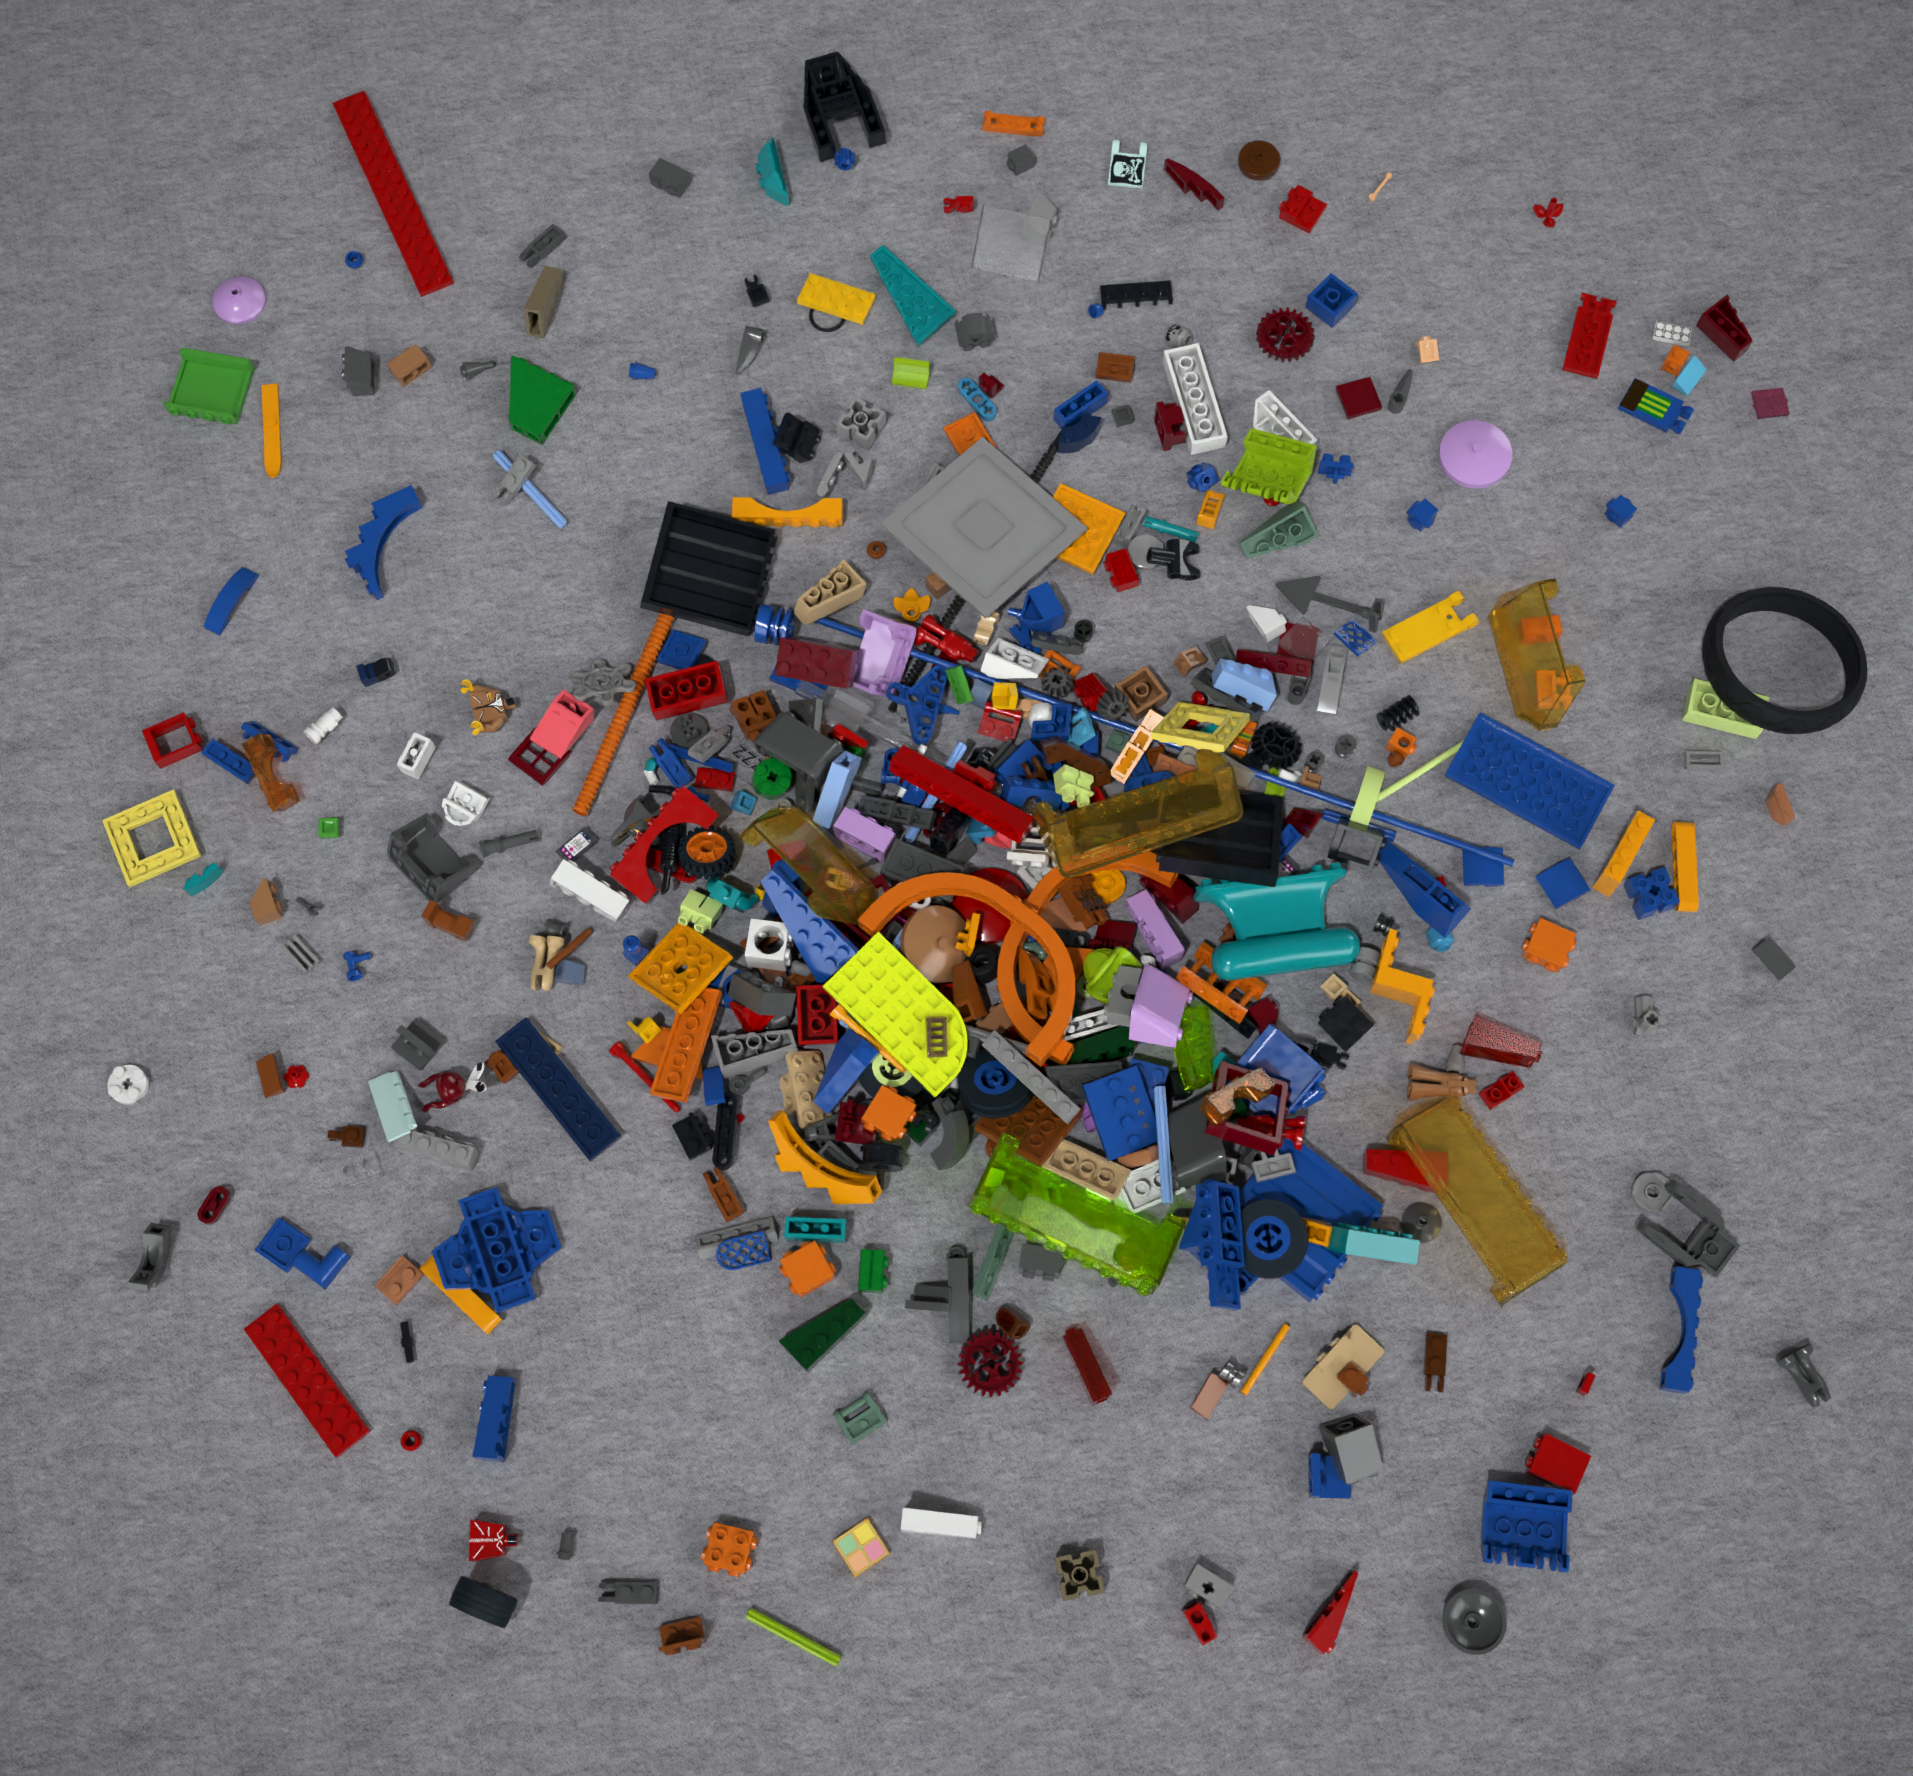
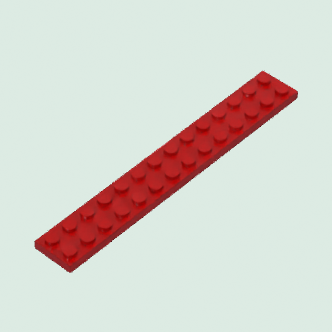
M365 91L333 102L336 113L420 296L423 297L454 284Z

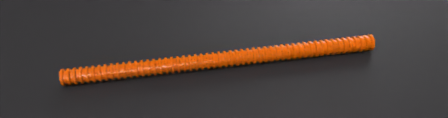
M659 613V617L656 618L657 622L654 623L655 627L652 628V632L649 634L650 637L647 638L648 642L645 643L644 652H641V657L638 659L639 662L636 663L637 667L634 668V672L631 674L632 677L629 679L636 683L635 690L631 693H623V698L620 699L621 703L618 704L619 708H616L617 713H614V718L611 719L612 723L609 724L610 728L607 729V733L604 735L605 739L602 740L603 744H600L601 749H598V754L595 755L596 759L593 760L594 764L591 765V770L588 771L589 775L586 776L587 780L583 782L585 785H582V790L579 791L578 801H575V806L572 807V810L578 815L587 816V811L591 809L592 800H595L594 795H597V790L600 789L599 785L602 784L601 779H604V774L607 773L606 769L609 768L610 759L614 757L615 748H618L617 743H620V738L623 737L622 733L625 732L624 728L627 727V723L630 721L629 718L632 716L631 713L634 712L636 702L639 700L638 697L641 696L640 692L643 691L642 687H645V679L649 677V672L652 671L651 667L654 666L656 657L659 655L658 652L661 651L660 647L663 646L665 637L668 635L669 627L672 626L671 622L674 621L672 616Z

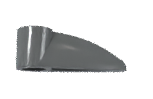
M745 326L736 374L743 372L753 361L762 344L764 329Z
M1411 369L1404 374L1394 392L1390 395L1387 408L1393 414L1402 412L1412 381L1413 371Z

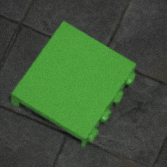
M181 347L179 354L183 360L169 402L163 401L167 411L176 416L180 414L186 415L189 418H203L206 421L215 420L224 424H237L255 369L251 360Z

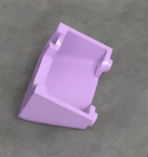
M863 609L859 617V623L866 631L857 655L853 686L874 695L887 697L886 690L889 685L894 682L900 683L916 637V629L909 624ZM892 688L890 691L893 695H895L897 689Z
M1145 965L1132 1005L1129 1040L1176 1048L1177 1041L1182 1040L1183 1029L1180 1028L1184 1009L1188 1004H1192L1193 992H1190V988L1182 985L1179 981L1154 966Z

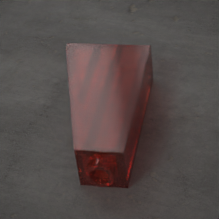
M1476 1014L1468 1028L1459 1054L1531 1068L1533 1063H1538L1541 1058L1542 1052L1540 1048L1542 1043Z
M1076 1327L1066 1330V1335L1062 1339L1091 1406L1110 1399L1112 1392L1082 1328L1076 1329Z

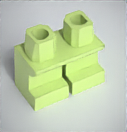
M1066 764L1053 774L1055 791L1057 794L1062 795V801L1069 803L1075 800L1077 801V807L1082 809L1090 804L1089 798L1094 795V792L1090 790V785L1094 782L1092 775Z
M690 889L681 904L678 923L684 926L688 925L689 922L695 923L694 929L699 933H703L706 929L711 930L714 922L722 915L723 904L710 897L706 898V895Z

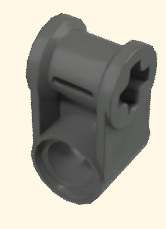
M1310 671L1309 677L1291 676L1287 699L1291 704L1299 705L1303 702L1312 671ZM1293 692H1299L1301 695H1295Z

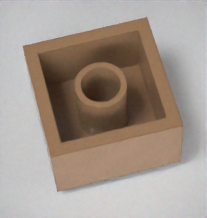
M1147 666L1142 667L1115 685V690L1118 689L1126 695L1129 704L1126 710L1135 722L1146 716L1150 709L1155 710L1167 700L1168 694Z

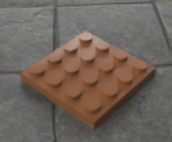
M1033 1093L1030 1102L1021 1111L1004 1118L981 1117L974 1126L976 1132L1042 1167L1083 1116L1085 1108L1078 1105L1081 1110L1067 1124Z

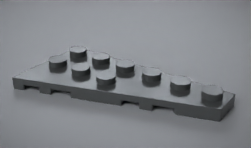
M823 699L788 701L789 712L796 716L795 719L820 733ZM794 770L796 811L799 813H813L815 786L812 785L813 781L803 778L800 773Z

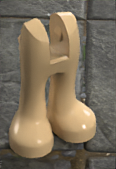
M537 935L529 936V944L535 948V960L530 981L532 990L538 991L541 987V981L544 991L551 990L555 966L552 969H549L547 965L544 967L547 948L546 963L558 954L564 946L565 940L557 936H548L547 938Z

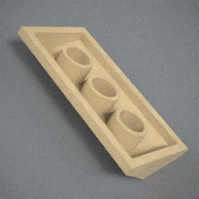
M1063 1139L1042 1166L1044 1169L1113 1201H1116L1131 1172L1130 1169L1113 1161H1107L1106 1158Z

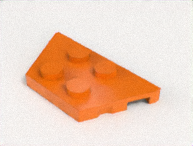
M1066 947L1074 969L1075 985L1084 972L1086 956L1094 951V949ZM1047 956L1042 964L1049 978L1052 996L1048 997L1046 1002L1051 1011H1053L1057 999L1058 985L1053 964L1049 956Z
M660 1026L661 1031L648 1044L644 1042L631 1055V1058L658 1067L671 1029ZM701 1060L695 1078L703 1080Z

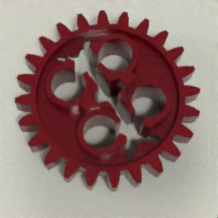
M1280 307L1279 312L1273 309L1272 315L1267 312L1266 317H1262L1261 323H1258L1256 331V342H1259L1258 347L1263 348L1262 353L1269 352L1268 358L1275 356L1274 361L1281 358L1283 363L1285 358H1287L1291 362L1293 357L1297 361L1299 355L1304 357L1305 352L1308 353L1313 345L1315 335L1313 334L1314 328H1311L1312 322H1307V316L1302 318L1303 312L1297 315L1296 309L1292 312L1289 311V307H1287L1286 311H1283ZM1292 319H1293L1294 323H1297V324H1296V328H1295V332L1293 331V330H1294V326H1292V327L1290 328V330H1289V327H1290V324H1291V320H1292ZM1282 336H1283V339H1282V342H1281V344H1280V348H1279V351H1278V349H1276V347L1274 346V344H1275V339L1277 338L1276 344H1278V343H1280L1281 338H1282Z
M988 1330L987 1336L984 1335L983 1331H980V1338L974 1334L972 1335L973 1342L967 1339L965 1342L968 1347H961V1350L965 1353L958 1355L960 1359H963L962 1362L957 1363V1366L963 1367L958 1374L965 1375L961 1381L968 1380L969 1383L966 1388L968 1389L973 1386L974 1394L981 1390V1397L986 1392H988L989 1398L993 1396V1392H996L997 1396H1001V1389L1007 1393V1386L1014 1388L1015 1385L1012 1381L1020 1380L1016 1373L1023 1372L1018 1368V1366L1023 1364L1022 1361H1018L1022 1353L1016 1354L1015 1351L1019 1346L1012 1347L1011 1344L1014 1340L1011 1339L1007 1342L1006 1334L1001 1338L999 1337V1331L994 1336H992L991 1330ZM993 1346H999L1002 1349L1001 1356H1005L1009 1350L1011 1351L1009 1359L1014 1365L1009 1362L1004 1365L1008 1370L1006 1376H1000L998 1373V1367L1002 1365L1001 1362L993 1365L992 1369L990 1366L980 1369V1371H985L988 1374L987 1382L979 1380L978 1371L970 1377L971 1368L966 1363L970 1365L976 1363L972 1357L973 1352L979 1351L982 1353L983 1359L978 1363V1365L988 1362V1358L990 1361L1001 1358L1000 1356L993 1355Z

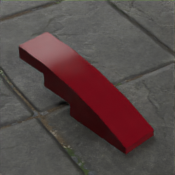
M1169 158L1165 159L1164 171L1185 194L1191 190L1201 202L1207 199L1217 211L1223 208L1225 197L1212 184L1186 166Z

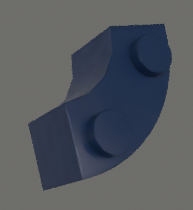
M1083 414L1077 424L1070 427H1062L1058 453H1074L1080 451L1081 448L1088 444L1090 445L1100 431L1101 417Z

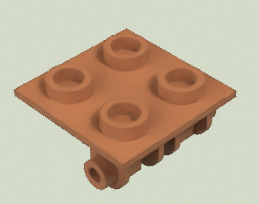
M1159 753L1153 773L1169 771L1175 774L1178 782L1189 784L1193 778L1192 774L1195 767Z

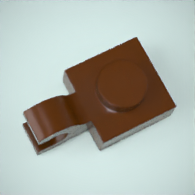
M344 1126L343 1132L328 1130L327 1138L330 1141H342V1147L363 1148L365 1128Z

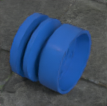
M761 604L755 624V642L768 644L771 637H773L774 645L778 646L780 638L785 636L792 637L795 624L794 610L787 609L785 614V608H780L777 615H775V606Z

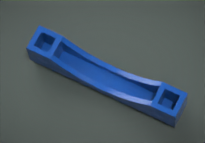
M1679 1266L1671 1269L1669 1290L1679 1307L1681 1337L1675 1354L1661 1369L1659 1390L1686 1394L1693 1387L1691 1370L1695 1367L1693 1349L1697 1346L1695 1329L1699 1325L1697 1309L1701 1305V1297H1699V1289L1702 1288L1703 1277L1700 1276L1701 1270Z

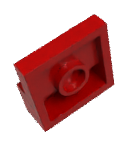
M1297 185L1296 188L1292 187L1287 195L1288 200H1283L1280 204L1279 218L1310 234L1326 210L1327 204L1313 197L1312 191Z
M961 760L955 765L953 773L987 792H992L997 783L994 781L995 774L981 766L975 769Z

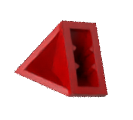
M737 1001L729 1003L743 1030L748 1033H760L775 1016L758 1015Z

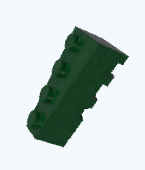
M1120 1026L1085 1039L1073 1041L1071 1044H1073L1075 1051L1066 1065L1112 1062L1132 1056L1135 1046L1133 1040H1129V1027ZM1053 1061L1054 1066L1060 1065Z
M851 1298L780 1339L779 1343L809 1373L867 1316Z

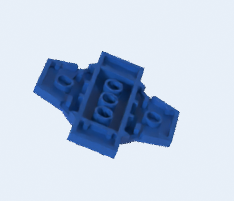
M497 1187L458 1200L464 1216L458 1233L454 1236L452 1235L432 1250L444 1290L477 1289L490 1295L497 1314L536 1300L530 1279L539 1265L561 1249L549 1211L516 1212L510 1207L503 1205Z

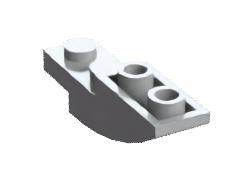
M1329 645L1317 713L1336 716L1348 647Z

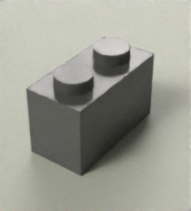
M662 158L658 159L649 172L650 182L654 187L661 188L668 194L681 198L691 183L688 171Z

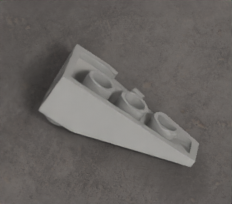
M1185 745L1175 758L1194 766L1193 774L1246 788L1256 774L1255 771L1221 752H1213L1209 749H1196L1193 746Z

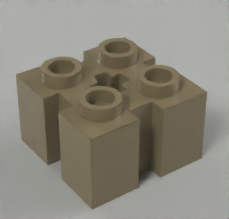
M1096 1550L1079 1553V1559L1072 1560V1554L1054 1558L1057 1575H1063L1064 1583L1059 1584L1062 1601L1080 1598L1079 1592L1086 1591L1087 1596L1105 1593L1102 1576H1096L1095 1568L1100 1567ZM1076 1570H1080L1081 1573L1085 1574V1577L1082 1578L1083 1581L1079 1582L1077 1578L1074 1579Z

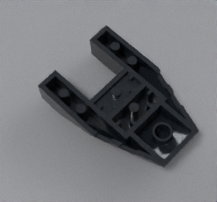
M837 51L805 60L803 108L819 161L832 159L836 153L835 143L826 120L857 112L869 148L885 144V129L870 88L865 86L859 75L854 73L842 55Z

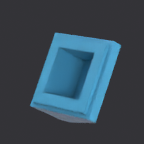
M742 790L737 791L730 809L751 815L757 798Z

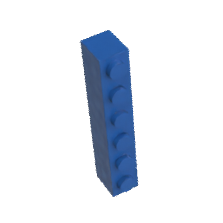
M761 388L740 393L767 494L770 495L789 490L790 476L783 468L786 467L784 456L780 457L779 451L781 450L773 445L777 430L775 425H771L770 420H773L771 409L767 410L766 407L769 404L767 394H763Z

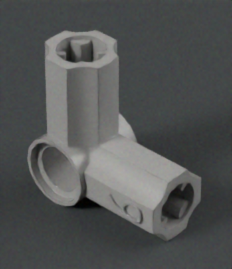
M1649 996L1636 997L1634 999L1635 1018L1633 1020L1634 1035L1655 1036L1657 1026L1661 1023V1016L1656 1011H1653V998Z

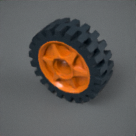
M710 826L709 829L702 827V830L696 827L694 832L688 831V836L684 835L682 837L683 840L679 842L678 851L681 867L684 868L686 873H690L692 877L696 875L697 879H701L704 876L705 880H709V876H712V879H715L717 874L721 877L724 875V872L728 873L730 868L734 866L736 860L734 840L726 830L722 831L720 827H717L716 830H714V826Z

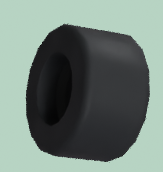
M977 946L970 957H965L964 962L969 960L976 983L985 984L997 978L998 956L991 947ZM988 962L985 966L977 968L981 963Z

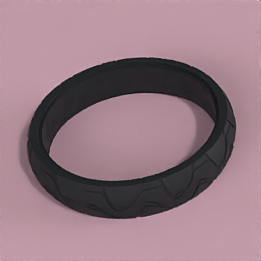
M1765 587L1741 593L1726 602L1714 614L1704 635L1702 646L1703 663L1713 690L1723 703L1739 717L1768 731L1782 734H1807L1827 729L1833 724L1840 722L1852 712L1860 701L1866 686L1867 660L1865 650L1852 625L1828 603L1799 590L1784 587ZM1757 611L1780 612L1810 624L1831 642L1841 658L1846 678L1842 699L1826 708L1798 711L1773 705L1756 696L1740 682L1727 662L1723 648V633L1726 624L1741 615Z

